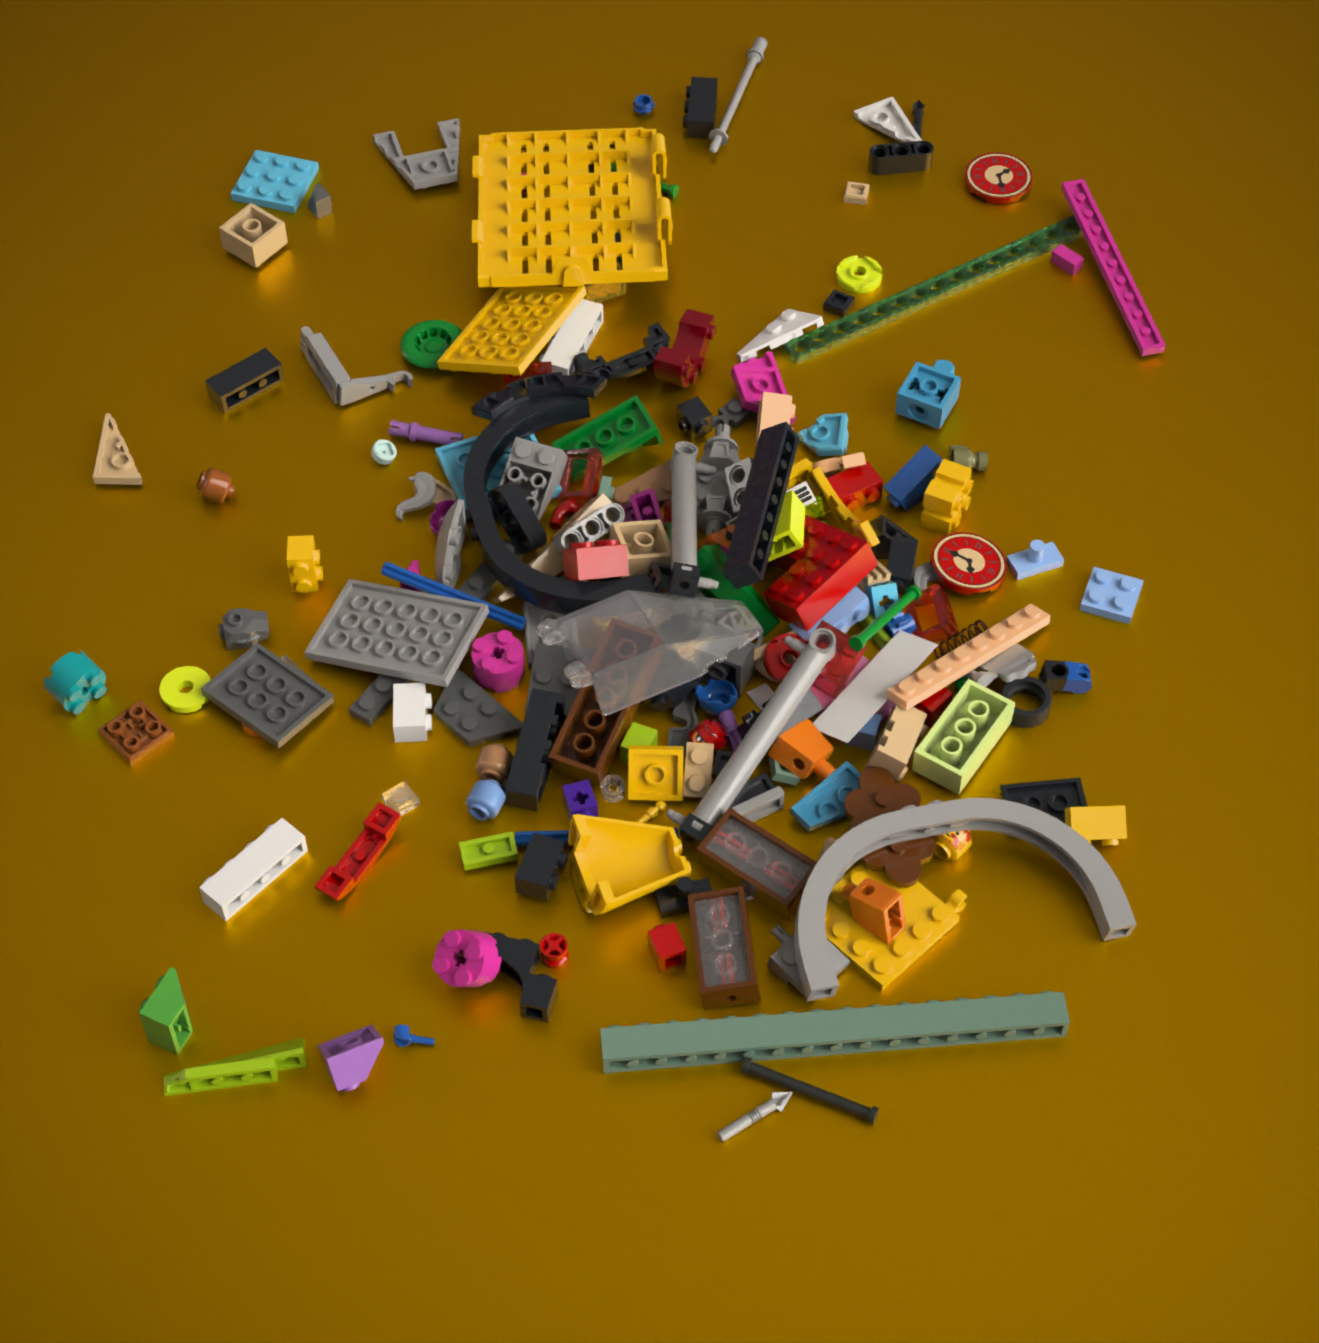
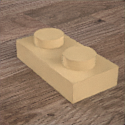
M687 742L683 797L703 798L711 787L714 744Z

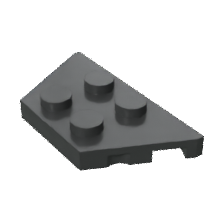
M459 668L456 670L448 687L444 688L433 710L434 717L468 747L481 745L486 741L500 740L502 735L515 731L519 735L523 725L519 719Z

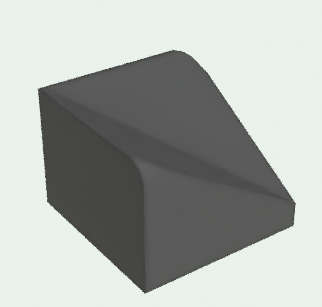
M319 183L315 185L308 202V208L317 219L329 215L333 211L331 196Z

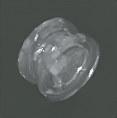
M608 775L601 781L602 797L609 802H618L625 796L624 779L618 775ZM610 786H616V791H610Z

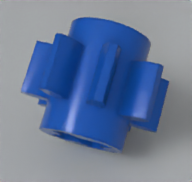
M901 611L883 628L893 638L900 630L909 634L913 633L916 630V625L909 613L904 614Z

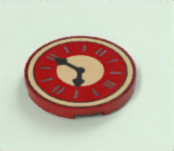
M992 152L977 156L970 161L965 170L964 181L971 194L987 199L988 203L1009 204L1020 200V197L1031 189L1033 175L1030 167L1022 159L1007 153Z
M956 532L940 538L934 545L930 556V564L938 576L937 580L950 590L965 595L994 591L1001 585L1007 570L1006 559L1000 548L989 539L974 533Z

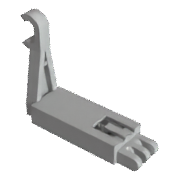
M307 326L301 328L300 348L334 404L339 403L340 406L350 404L387 388L393 392L395 383L405 381L407 386L412 387L413 376L407 371L350 379L322 333L314 334Z

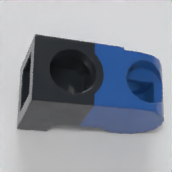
M1044 660L1038 677L1040 681L1047 685L1051 694L1053 691H1070L1075 694H1082L1092 688L1088 665L1070 661Z

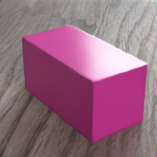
M1060 244L1052 251L1050 262L1073 276L1082 269L1084 258Z

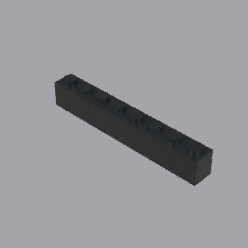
M787 421L761 430L722 571L725 578L736 589L762 582L800 439Z

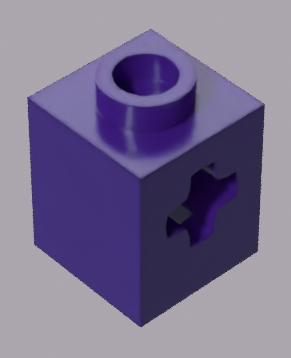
M589 779L562 786L563 802L570 822L574 814L598 817V804Z

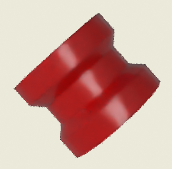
M550 933L540 941V957L544 966L558 969L567 963L569 958L568 942L563 935Z

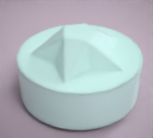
M384 439L376 441L371 449L372 458L377 463L383 465L392 463L397 454L395 445Z

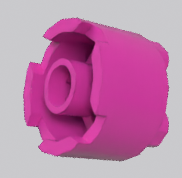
M507 630L489 633L475 639L472 644L471 658L474 679L481 688L485 686L494 689L496 693L510 691L517 687L519 680L523 677V674L525 675L524 651L520 641Z
M460 929L446 932L437 945L435 959L432 962L433 969L448 985L459 988L483 986L486 983L492 982L500 969L501 957L498 956V949L495 945L497 942L491 935L479 930Z

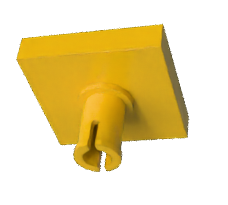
M629 745L628 800L683 801L684 746Z

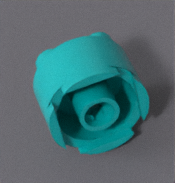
M74 651L67 653L57 660L50 668L53 672L49 679L45 677L43 682L45 690L67 711H71L75 715L80 714L85 709L87 702L93 698L98 699L102 697L107 690L105 686V672L83 651H80V654H76Z

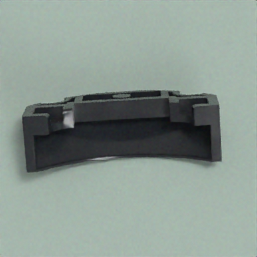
M658 322L648 326L649 337L643 338L645 348L606 363L602 356H596V360L589 359L588 355L582 352L574 356L575 375H577V372L605 377L607 380L634 376L654 366L655 356L662 346H669L670 337Z

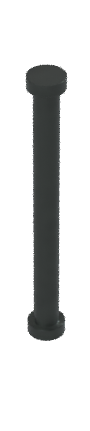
M747 1057L742 1066L741 1073L744 1075L750 1073L867 1119L869 1124L874 1125L878 1116V1107L873 1106L870 1108L754 1063L752 1058Z

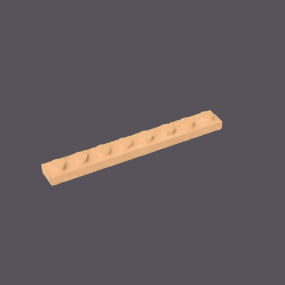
M1029 604L887 689V699L904 710L910 709L1050 623V615L1033 604Z

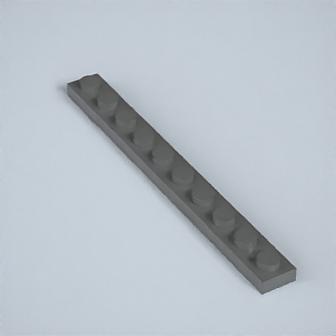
M506 539L503 540L510 551L520 560L526 556L518 552L512 542ZM483 562L462 584L458 591L485 601L500 585V582L493 576L485 562ZM380 674L349 708L350 715L372 726L393 703V684L411 683L413 680Z

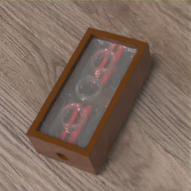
M728 808L696 848L699 864L735 887L743 886L746 894L788 921L797 911L807 880L817 864L813 859L731 808Z
M738 886L687 895L699 991L704 1010L761 1001L744 887Z

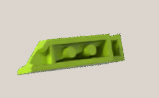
M305 1039L290 1040L164 1075V1095L171 1096L278 1081V1071L307 1067Z

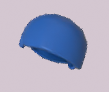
M711 678L707 685L702 686L698 684L696 687V699L702 710L710 715H719L723 711L731 710L738 700L737 689L732 682L727 680H714Z

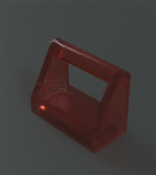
M599 448L565 450L568 460L560 481L562 491L558 494L557 499L564 501L574 499L575 502H587L597 496L604 455ZM574 458L588 459L583 490L568 492Z
M938 583L922 590L921 597L905 607L906 613H909L914 619L916 630L912 634L930 642L947 640L950 636L954 637L956 632L960 633L949 597ZM934 604L939 624L922 631L915 607Z

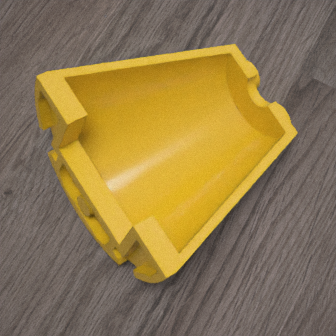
M581 814L572 815L568 845H573L571 852L573 859H569V867L576 895L582 907L588 913H594V915L604 914L676 882L681 877L691 875L690 862L686 860L685 856H680L682 853V842L677 838L673 827Z

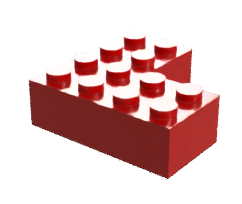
M805 515L803 547L773 560L776 567L786 572L763 595L776 617L805 631H809L878 565V562L867 541Z

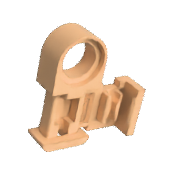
M861 452L840 458L835 457L814 463L813 468L816 469L820 466L825 477L840 473L842 469L866 465L864 453Z

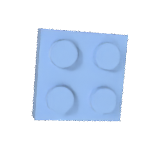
M1093 567L1080 605V611L1130 624L1144 580Z

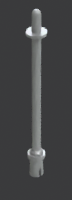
M757 37L752 48L748 50L746 54L747 65L720 125L709 133V139L711 140L709 151L713 154L718 151L719 146L725 145L728 142L727 128L756 64H760L764 58L763 53L768 42L763 37Z

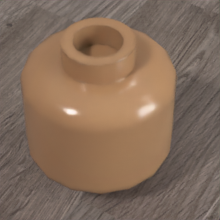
M502 744L486 745L480 750L475 771L481 780L492 779L498 783L503 782L509 776V765L513 755Z

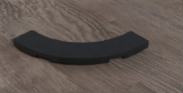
M562 372L522 378L506 384L505 389L496 393L492 391L471 407L472 415L493 421L504 411L519 403L548 395L571 394L595 399L607 386V378L578 372L577 375H562Z

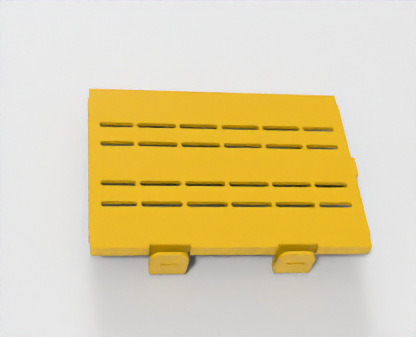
M644 127L491 133V135H479V156H473L472 177H478V220H472V243H478V287L547 285L576 287L584 286V284L668 280L665 240H662L661 229H663V219H667L668 244H672L670 200L661 196L660 174H656L658 154H661L663 179H666L667 156L664 136L656 133V129H644ZM610 145H615V149H610ZM588 146H593V150H588ZM548 147L549 152H543V148ZM522 148H526L525 153H521ZM611 163L616 164L617 172H611ZM591 164L594 165V173H589L588 166ZM545 166L549 167V174H544ZM522 167L527 168V175H521ZM613 186L618 187V195H612ZM590 187L595 188V196H590ZM524 189L527 190V198H522V190ZM545 189H550V197H544ZM592 210L596 211L597 219H591ZM613 210H619V218H614ZM545 212H550L551 221H545ZM522 213H527L528 222H522ZM615 233H620L621 242H615ZM592 234H597L598 243H592ZM547 235L551 236V245L545 244V237ZM522 237H528V246H522ZM617 257L622 258L623 270H617ZM593 258L599 259V271H593ZM525 260L528 261V273H523V261ZM546 260H552L551 273H546Z

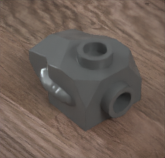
M247 608L230 609L222 617L223 624H218L220 639H225L227 650L252 647L270 635L267 611H253Z

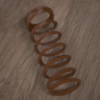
M977 620L974 624H970L968 629L963 628L961 633L956 632L954 637L950 636L947 638V641H941L937 647L942 657L948 654L941 646L943 643H946L948 651L951 652L950 647L952 650L955 648L949 643L950 639H954L955 647L958 648L957 643L960 646L962 644L956 639L957 635H961V640L964 644L963 637L967 642L969 640L963 634V631H968V636L971 640V634L976 637L970 630L971 626H974L977 636L983 633L981 628L978 627V623L983 627L984 631L988 630V626L982 620ZM934 649V654L939 659L936 649Z

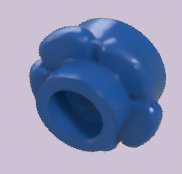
M642 94L635 98L633 106L636 112L646 115L654 109L655 104L649 95Z

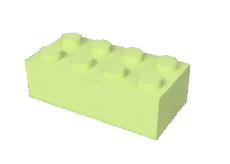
M968 679L914 751L912 770L959 795L1011 724L1015 702Z

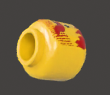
M970 830L933 836L936 842L934 854L944 861L958 860L972 844Z

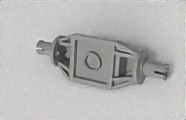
M718 424L715 427V436L705 442L704 453L698 462L715 466L716 473L703 474L696 472L697 524L703 531H706V536L712 532L718 533L723 528H727L725 522L738 516L734 514L730 507V492L725 483V468L740 461L737 454L738 445L730 438L731 428L727 424H724L723 432H721L722 424Z

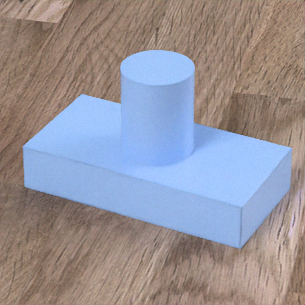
M1033 540L1030 543L1029 549L1008 555L1006 563L1015 578L1020 580L1062 567L1064 558L1053 541L1045 544L1041 540Z

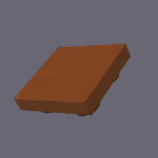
M139 700L98 729L99 735L131 766L174 737L173 730L142 700Z

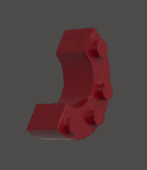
M691 309L686 310L679 321L678 332L672 349L662 346L654 358L655 378H658L659 381L684 388L689 387L691 384L695 385L698 372H703L706 366L705 356L709 342L714 339L716 334V326L713 325V315Z

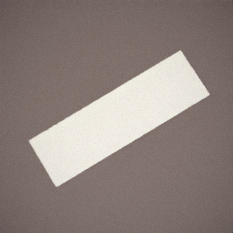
M900 630L813 722L814 726L820 732L848 743L888 700L887 689L908 678L938 644Z

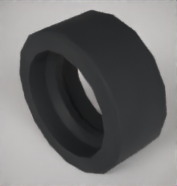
M1026 676L1023 679H1015L1004 685L1001 695L1008 699L1017 694H1029L1041 702V707L1035 710L1025 711L1015 707L1012 725L1021 728H1033L1042 724L1048 718L1052 696L1045 683L1037 678Z

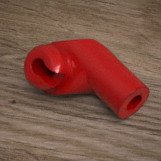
M574 499L565 500L554 508L549 527L553 530H559L565 515L569 513L573 516L580 509V505Z

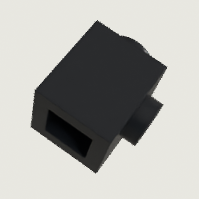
M698 396L677 405L676 422L680 431L686 433L691 440L712 432L713 415Z

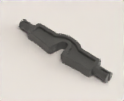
M696 687L673 711L672 720L685 725V727H671L668 732L667 746H684L683 764L686 755V745L689 742L688 733L698 725Z

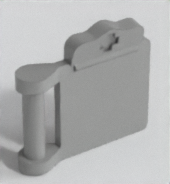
M1016 643L977 667L981 670L980 672L972 670L964 676L984 687H987L997 677H1000L1004 682H1012L1015 679H1023L1029 672L1036 669V659L1033 652Z

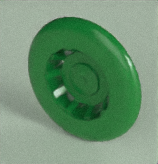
M444 320L419 322L410 327L402 336L400 342L401 353L408 362L418 367L439 368L437 361L462 333V330L458 326Z

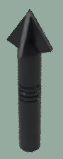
M918 100L912 105L914 109L911 114H914L913 128L921 138L922 115H924L923 108L925 105Z

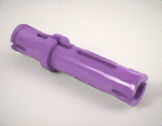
M391 420L390 426L393 428L389 427V435L409 438L413 442L421 440L448 445L458 442L457 440L464 439L463 433L419 426V423L416 422L409 424Z

